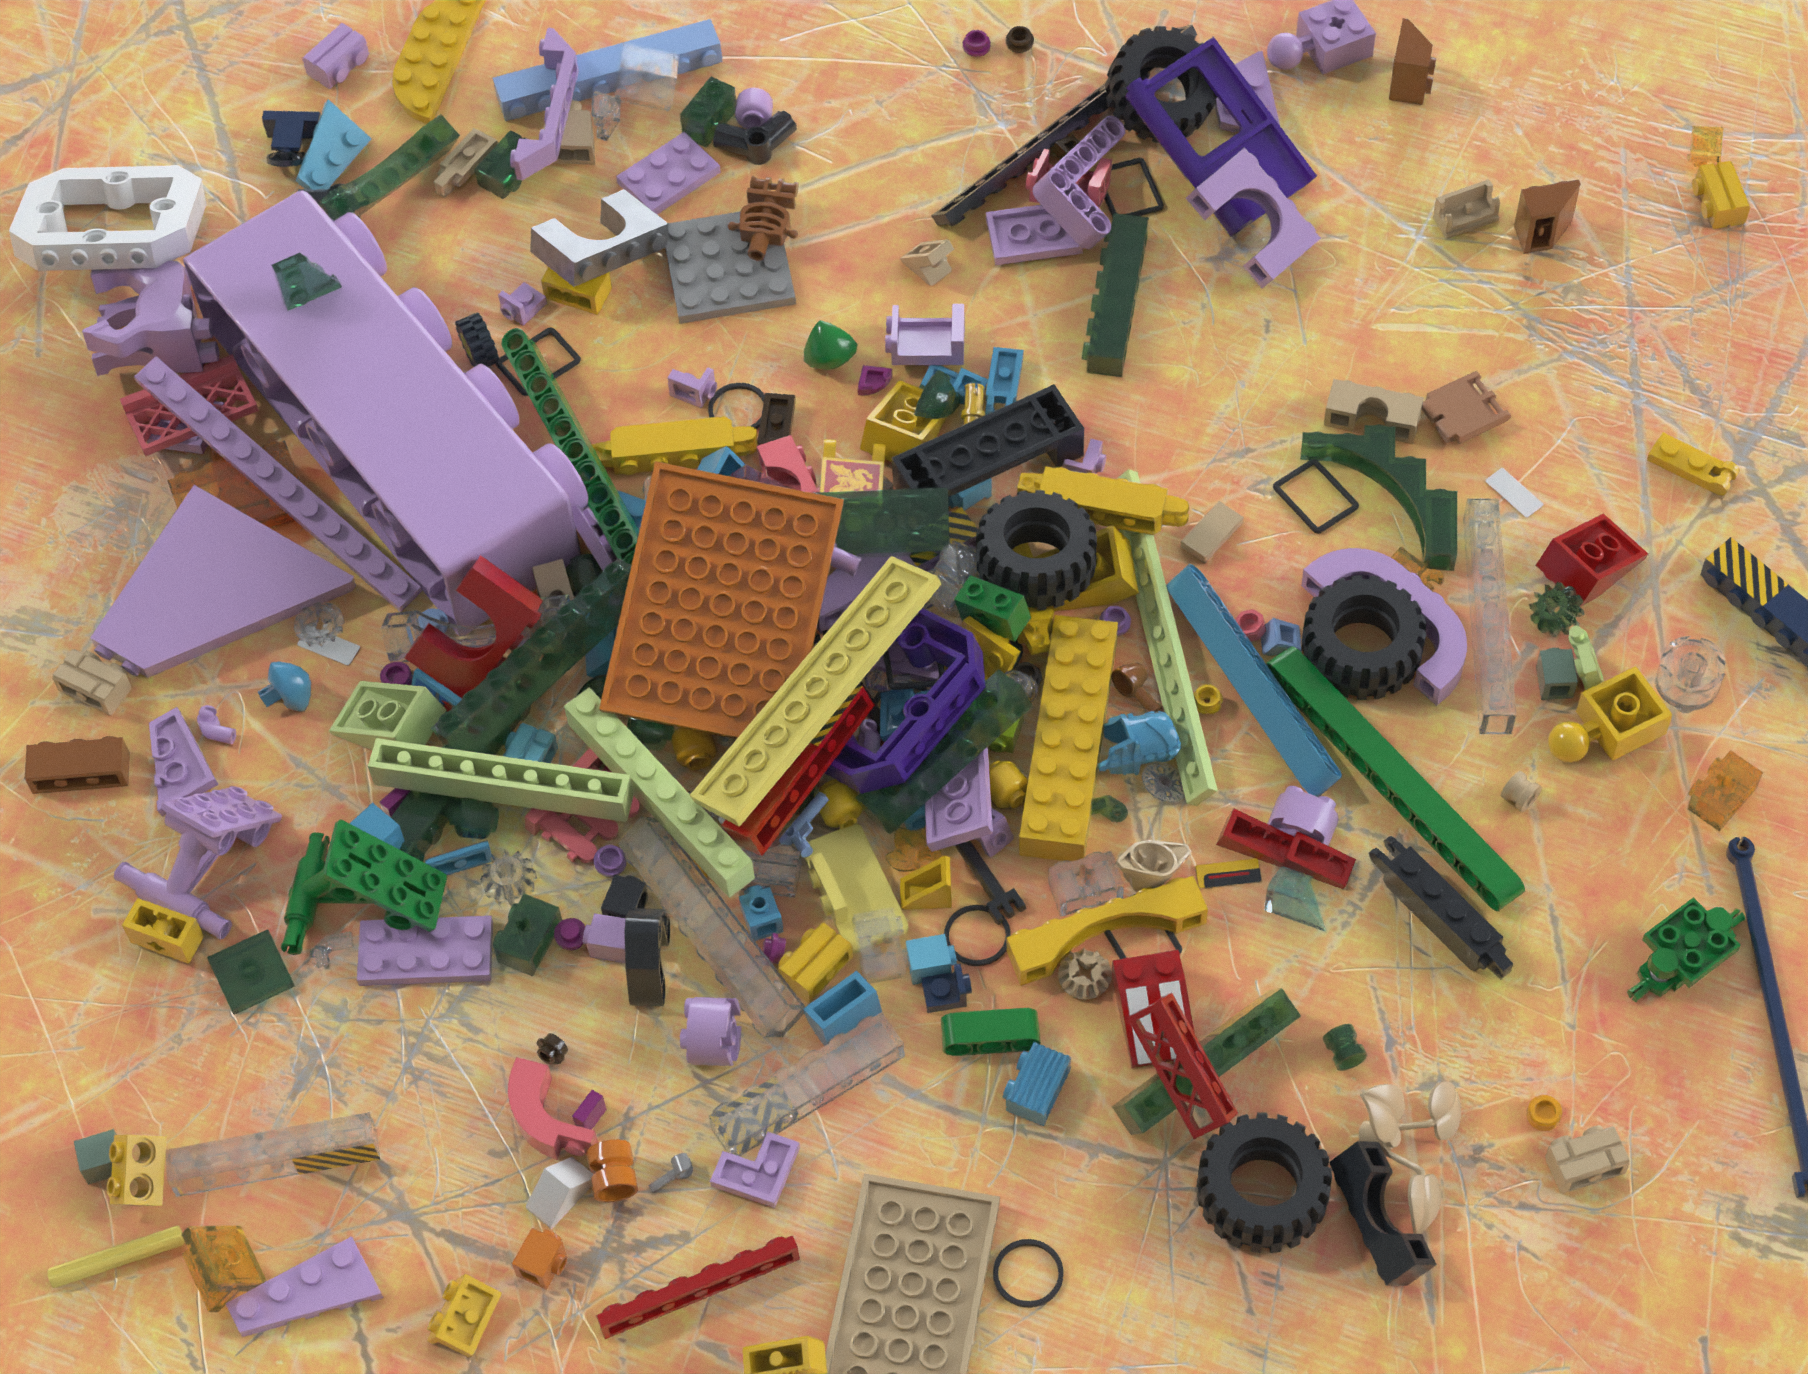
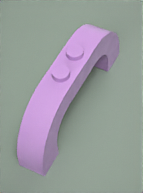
M1360 548L1341 549L1327 553L1304 568L1301 586L1313 597L1318 596L1319 591L1327 585L1332 588L1334 581L1341 578L1348 581L1351 580V576L1361 575L1362 579H1370V576L1379 577V581L1385 583L1387 580H1390L1397 584V589L1401 590L1404 588L1412 595L1411 601H1417L1422 609L1421 614L1425 617L1426 636L1431 640L1436 651L1429 660L1417 669L1414 686L1436 706L1452 693L1463 671L1467 652L1466 633L1460 619L1445 603L1442 596L1427 588L1418 575L1413 572L1410 573L1396 560L1387 555Z

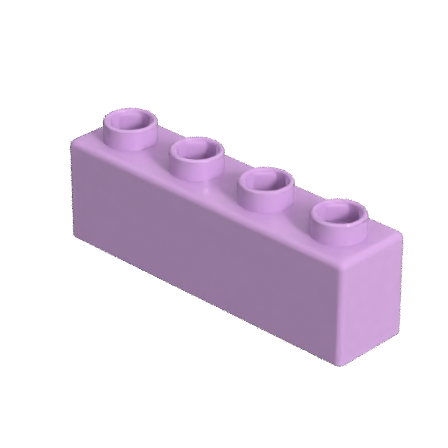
M298 191L183 259L203 319H211L214 337L229 355L233 354L237 365L414 581L421 586L423 592L437 609L442 610L447 615L448 622L459 635H465L490 619L486 612L456 591L461 580L480 555L531 592L537 589L532 567L563 559L565 569L567 570L580 561L581 551L572 508L576 505L585 508L588 505V493L577 470L567 456L551 443L542 446L533 453L513 431L519 425V415L503 383L489 367L483 364H479L463 373L446 353L452 347V338L443 317L429 297L416 287L410 288L397 296L381 278L387 272L386 260L374 236L357 215L349 212L332 221L308 192Z

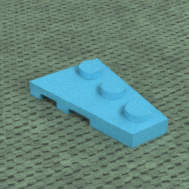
M329 99L324 103L320 120L315 127L314 136L296 178V182L304 189H329L372 139Z

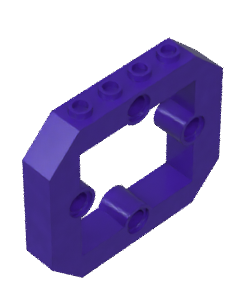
M921 608L895 641L899 643L906 658L913 667L924 668L936 661L948 667V669L927 694H917L907 700L903 709L906 717L905 720L876 754L858 745L855 736L852 735L824 774L861 794L906 782L986 687L983 653L972 632Z

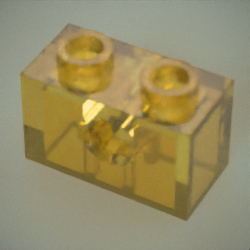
M1731 750L1723 759L1717 757L1707 771L1709 775L1704 781L1698 779L1688 792L1691 799L1687 809L1719 832L1757 789L1763 774L1762 771Z

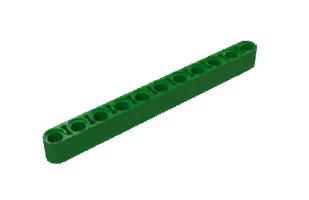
M513 328L504 334L501 342L502 348L555 445L567 456L580 475L588 493V506L592 510L623 570L629 576L639 530L538 346L522 329Z
M1288 647L1266 663L1295 706L1490 908L1500 911L1525 892V886L1521 878L1296 647Z

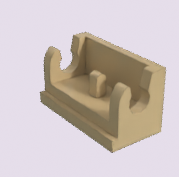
M1489 179L1436 198L1433 219L1446 239L1499 221L1500 198L1499 196L1492 198L1493 184Z

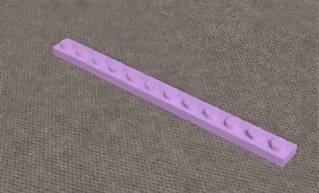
M157 356L134 376L139 385L400 613L422 592L419 584Z

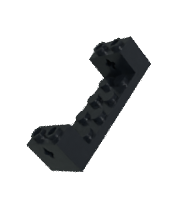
M1055 384L892 457L893 486L919 526L927 525L939 519L944 513L949 512L948 497L1044 453L1048 454L1056 468L1063 466L1065 459L1074 461L1083 457L1084 427Z

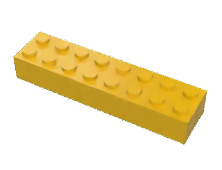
M1055 615L1019 834L1020 856L1084 864L1098 773L1097 764L1100 760L1103 725L1106 720L1112 680L1111 674L1113 672L1117 646L1118 622Z

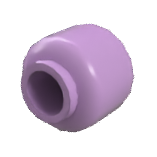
M748 88L739 93L736 99L735 119L740 126L745 129L755 126L760 127L772 117L773 100L769 93L759 88Z

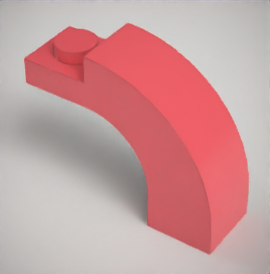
M516 1057L509 1076L508 1098L515 1123L524 1139L540 1153L558 1160L562 1148L575 1156L587 1154L589 1147L598 1143L595 1130L558 1121L544 1110V1101L552 1081L549 1066Z

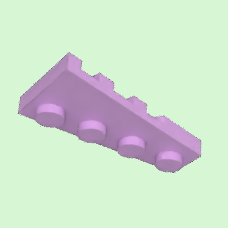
M351 1236L225 1304L241 1336L244 1337L287 1325V1322L303 1317L310 1319L319 1316L321 1312L336 1308L340 1310L353 1307L354 1303L368 1299L375 1301L382 1299L383 1296Z

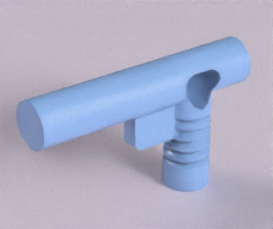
M818 792L781 836L779 842L782 846L789 848L793 843L802 857H808L812 854L813 849L806 840V837L813 830L810 822L829 801L825 794Z

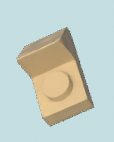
M949 239L921 242L900 259L917 276L932 286L951 272L952 269L947 262L948 258L946 256L954 250V247Z

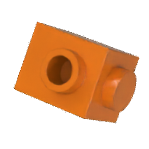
M531 1228L512 1262L516 1276L547 1290L555 1274L560 1275L567 1263L566 1251L561 1237L550 1230L544 1229L543 1232Z

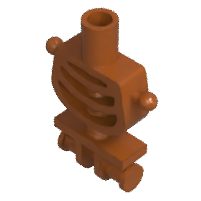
M754 176L751 177L750 188L747 189L748 204L740 211V223L730 222L728 229L731 231L740 229L741 241L750 242L748 256L752 260H764L768 245L782 246L787 236L792 239L797 238L798 232L790 230V215L786 209L795 210V197H797L799 189L798 182L787 183L784 179L779 178L778 184H774L771 177H766L765 180L756 179Z

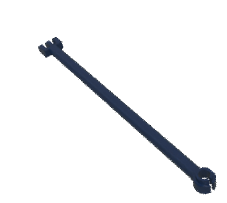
M1736 837L1729 842L1726 856L1736 868L1801 1172H1794L1792 1176L1796 1198H1804V1184L1808 1186V1120L1751 862L1755 847L1747 837H1741V840L1739 837ZM1739 844V846H1743L1747 850L1741 851L1737 848V845Z

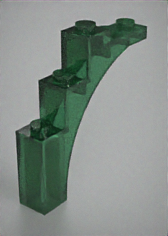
M1381 424L1365 425L1363 435H1354L1352 433L1329 434L1319 431L1302 433L1300 460L1332 461L1354 469L1377 482L1400 503L1411 519L1420 541L1423 569L1454 571L1457 558V491H1447L1445 489L1426 490V459L1412 456L1395 457V427Z

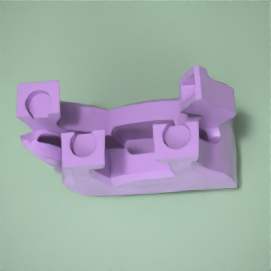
M167 261L157 268L91 270V278L96 294L106 292L118 286H129L136 293L140 294L115 303L99 305L101 317L97 318V323L82 330L87 349L96 352L92 354V362L97 376L108 374L111 369L118 367L146 366L156 356L175 373L203 372L204 363L219 361L217 342H201V339L213 338V326L210 318H197L190 288L191 282L186 268L178 261Z

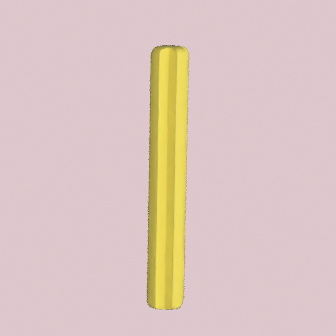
M174 1226L51 1267L47 1270L49 1282L52 1287L57 1288L182 1246L185 1243L183 1232L179 1226Z

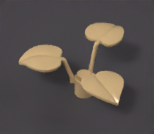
M1441 1081L1432 1088L1429 1095L1428 1110L1431 1119L1424 1122L1400 1124L1399 1120L1405 1111L1402 1091L1399 1087L1392 1084L1377 1085L1360 1094L1366 1105L1370 1121H1364L1361 1124L1359 1141L1379 1142L1386 1157L1417 1173L1409 1181L1408 1204L1413 1233L1421 1234L1434 1221L1440 1209L1441 1190L1438 1179L1433 1174L1426 1175L1424 1168L1395 1154L1391 1149L1399 1145L1402 1130L1434 1126L1435 1136L1438 1140L1450 1139L1456 1133L1460 1124V1099L1456 1087L1452 1083Z

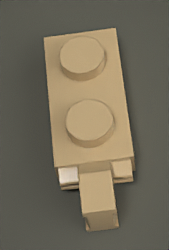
M473 128L440 163V170L437 173L438 177L433 182L435 184V193L445 198L454 190L455 186H462L499 147L498 140Z

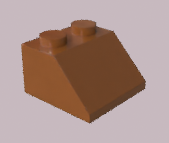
M1405 18L1402 20L1394 59L1389 100L1423 105L1425 93L1431 94L1434 77L1428 76V74L1434 75L1437 58L1431 57L1433 48L1431 42L1409 19Z

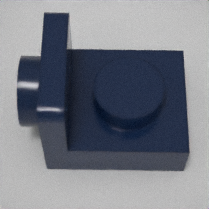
M954 964V972L921 978L927 1013L967 1007L966 994H971L972 988L969 974L962 973L961 964Z

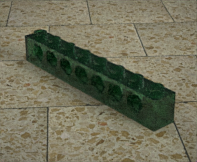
M619 558L608 564L594 581L585 585L580 593L568 604L563 605L557 611V614L545 625L537 628L530 639L522 646L514 649L509 658L498 668L491 670L486 678L477 687L468 691L455 707L441 715L438 722L431 729L445 748L479 753L616 628L619 623L632 565Z

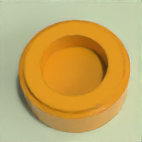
M1539 1095L1530 1101L1526 1116L1530 1125L1535 1129L1550 1131L1559 1125L1563 1111L1557 1099L1549 1095Z

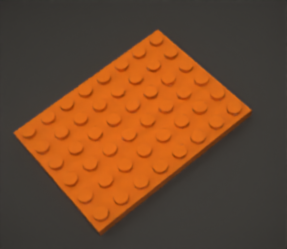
M655 461L599 710L615 715L737 739L813 649L844 499Z

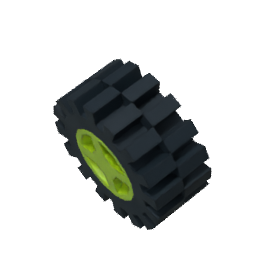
M479 313L455 321L459 339L473 367L479 364L489 367L499 362L494 340L491 338V333Z

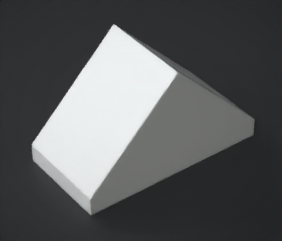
M573 1157L544 1168L525 1206L526 1209L552 1229L591 1188L593 1173Z

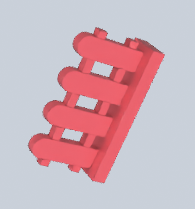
M589 748L572 767L600 770L599 768L603 762ZM605 766L602 770L612 772L607 766ZM633 796L628 818L635 817L639 813L640 804L635 796ZM534 808L525 816L526 830L534 836L540 830H543L544 832L541 834V837L547 842L553 838L568 850L567 858L572 862L579 859L583 863H592L597 852V848L592 841L598 835L608 841L615 839L618 835V824L614 820L561 813L558 816L555 811ZM573 815L590 828L585 836L567 823Z

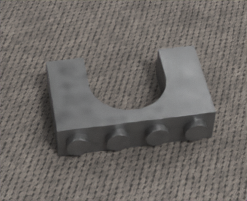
M621 190L601 199L600 223L613 232L616 237L605 240L586 239L574 234L553 218L531 227L530 252L575 287L664 249L667 245L668 223L626 190Z

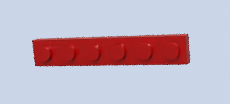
M793 1235L787 1238L783 1236L776 1237L768 1241L765 1247L755 1251L744 1250L733 1257V1260L723 1264L713 1263L707 1265L700 1273L689 1278L686 1276L675 1278L668 1283V1286L662 1289L643 1291L635 1297V1300L625 1304L615 1303L603 1309L602 1313L596 1315L603 1337L608 1339L800 1260L798 1246Z

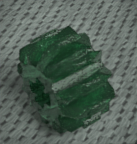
M1557 582L1555 587L1552 588L1550 585L1545 584V592L1542 595L1534 592V596L1538 601L1529 604L1530 609L1534 612L1530 616L1531 621L1534 624H1538L1537 629L1540 632H1549L1552 637L1557 638L1560 630L1565 635H1569V627L1571 625L1579 626L1580 624L1576 617L1585 615L1584 610L1580 607L1584 603L1580 595H1576L1577 591L1572 586L1565 588L1562 583Z

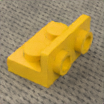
M466 1273L457 1278L456 1281L452 1279L443 1292L442 1299L446 1301L441 1312L436 1311L428 1324L427 1330L431 1333L427 1342L431 1344L439 1342L470 1358L478 1346L502 1292Z

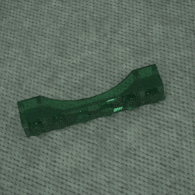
M440 114L374 168L357 179L340 185L323 197L318 204L332 221L349 212L359 217L447 154L460 135Z

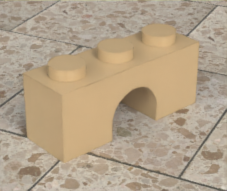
M1333 379L1326 405L1324 426L1354 431L1355 424L1360 417L1374 415L1382 419L1385 424L1383 438L1414 444L1424 397L1415 396L1411 393L1385 390L1377 386L1371 387L1356 384L1348 380Z

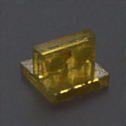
M189 1226L182 1233V1237L188 1247L182 1256L208 1312H219L226 1305L225 1303L229 1302L238 1292L250 1291L267 1281L241 1226Z

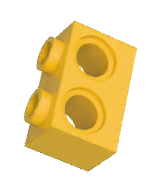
M114 1135V1141L109 1149V1158L112 1162V1174L107 1182V1194L110 1197L109 1205L162 1206L167 1136ZM135 1145L140 1149V1157L137 1161L132 1157V1149ZM133 1179L138 1184V1191L135 1196L130 1193L129 1189Z

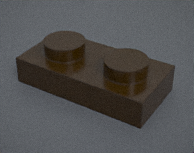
M765 393L757 445L791 435L796 405L795 395Z

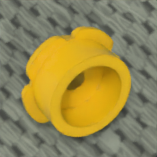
M1205 684L1198 687L1193 693L1198 713L1214 714L1221 709L1220 704L1223 703V696L1215 686Z

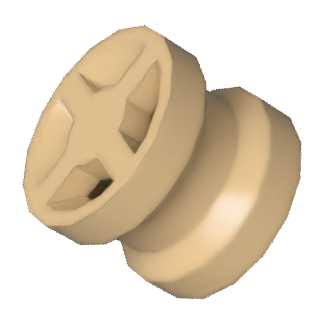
M1518 771L1507 782L1500 796L1506 801L1512 800L1516 808L1520 812H1524L1537 799L1542 787L1537 783H1531L1527 780L1526 774Z

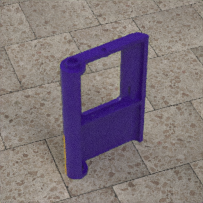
M1214 37L1152 78L1142 80L1139 77L1126 87L1129 91L1125 95L1126 99L1194 190L1243 148L1257 158L1260 167L1277 182L1278 188L1287 198L1317 177L1313 169ZM1190 68H1195L1199 71L1240 127L1239 133L1205 156H1200L1196 153L1154 94ZM1236 198L1226 202L1212 215L1226 234L1232 237L1266 214V212L1252 200Z

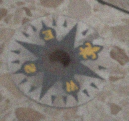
M1154 762L1145 767L1142 773V780L1145 788L1151 795L1161 801L1170 803L1178 802L1185 797L1179 770L1163 762Z

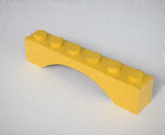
M1194 876L1187 878L1177 877L1167 882L1166 885L1154 889L1147 887L1139 890L1135 895L1124 899L1113 898L1103 906L1094 909L1083 908L1075 912L1073 916L1061 920L1054 918L1046 921L1042 926L1030 930L1020 929L1007 937V954L1020 986L1052 976L1061 960L1070 951L1086 940L1104 933L1106 930L1145 927L1164 931L1169 930L1177 934L1207 924L1208 907Z

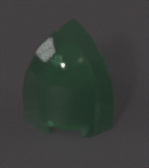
M939 369L923 389L914 415L923 418L940 419L954 413L960 406V394L955 392L953 385L949 382L951 379L949 375Z

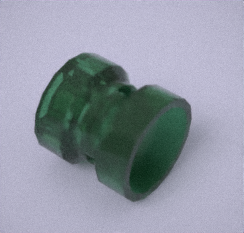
M1352 1024L1337 1026L1323 1036L1327 1050L1333 1052L1332 1060L1337 1070L1340 1071L1358 1066L1368 1056L1363 1045L1358 1044L1356 1040L1358 1035Z

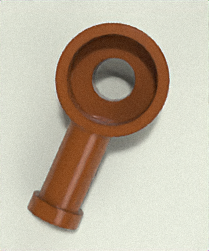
M1136 662L1122 665L1112 672V682L1123 696H1134L1148 712L1154 711L1156 713L1162 709L1163 706L1157 703L1142 687L1148 678L1147 671L1142 664Z

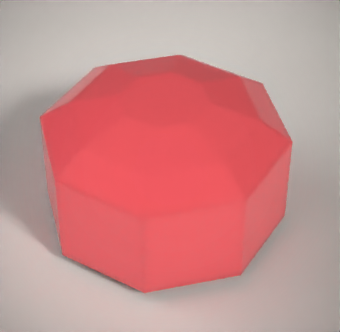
M1254 609L1241 611L1235 619L1250 642L1260 640L1266 632L1263 614Z

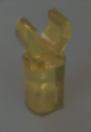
M1400 547L1392 555L1391 558L1396 560L1410 573L1413 572L1418 575L1422 583L1432 592L1434 586L1428 581H1435L1439 585L1443 584L1444 575L1439 570L1428 569L1427 564L1405 548Z

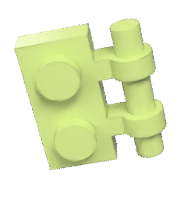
M1579 626L1571 627L1568 638L1577 659H1574L1575 666L1585 690H1588L1604 682V678L1587 632Z

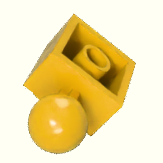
M1634 666L1581 692L1576 713L1585 724L1580 725L1572 721L1559 723L1549 734L1548 747L1556 759L1572 763L1582 759L1589 750L1590 742L1597 740L1613 761L1666 735L1672 713L1637 666Z

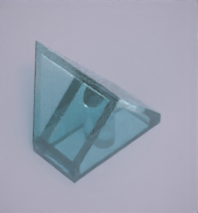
M1281 866L1268 884L1264 910L1327 932L1311 884L1313 876Z

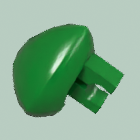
M819 320L807 339L804 348V362L814 369H836L847 363L856 354L858 344L851 335L829 322Z

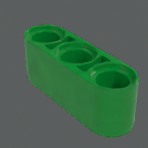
M1031 1008L955 1012L941 1017L943 1052L947 1055L965 1056L1030 1051L1035 1042L1039 1045L1041 1044L1038 1012Z

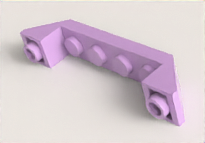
M547 28L545 39L540 40L539 55L544 57L546 68L556 69L557 82L556 85L551 86V106L545 109L544 120L546 126L545 129L540 130L539 140L519 139L516 150L511 152L510 165L515 168L517 180H524L557 160L579 73L576 52L554 28Z

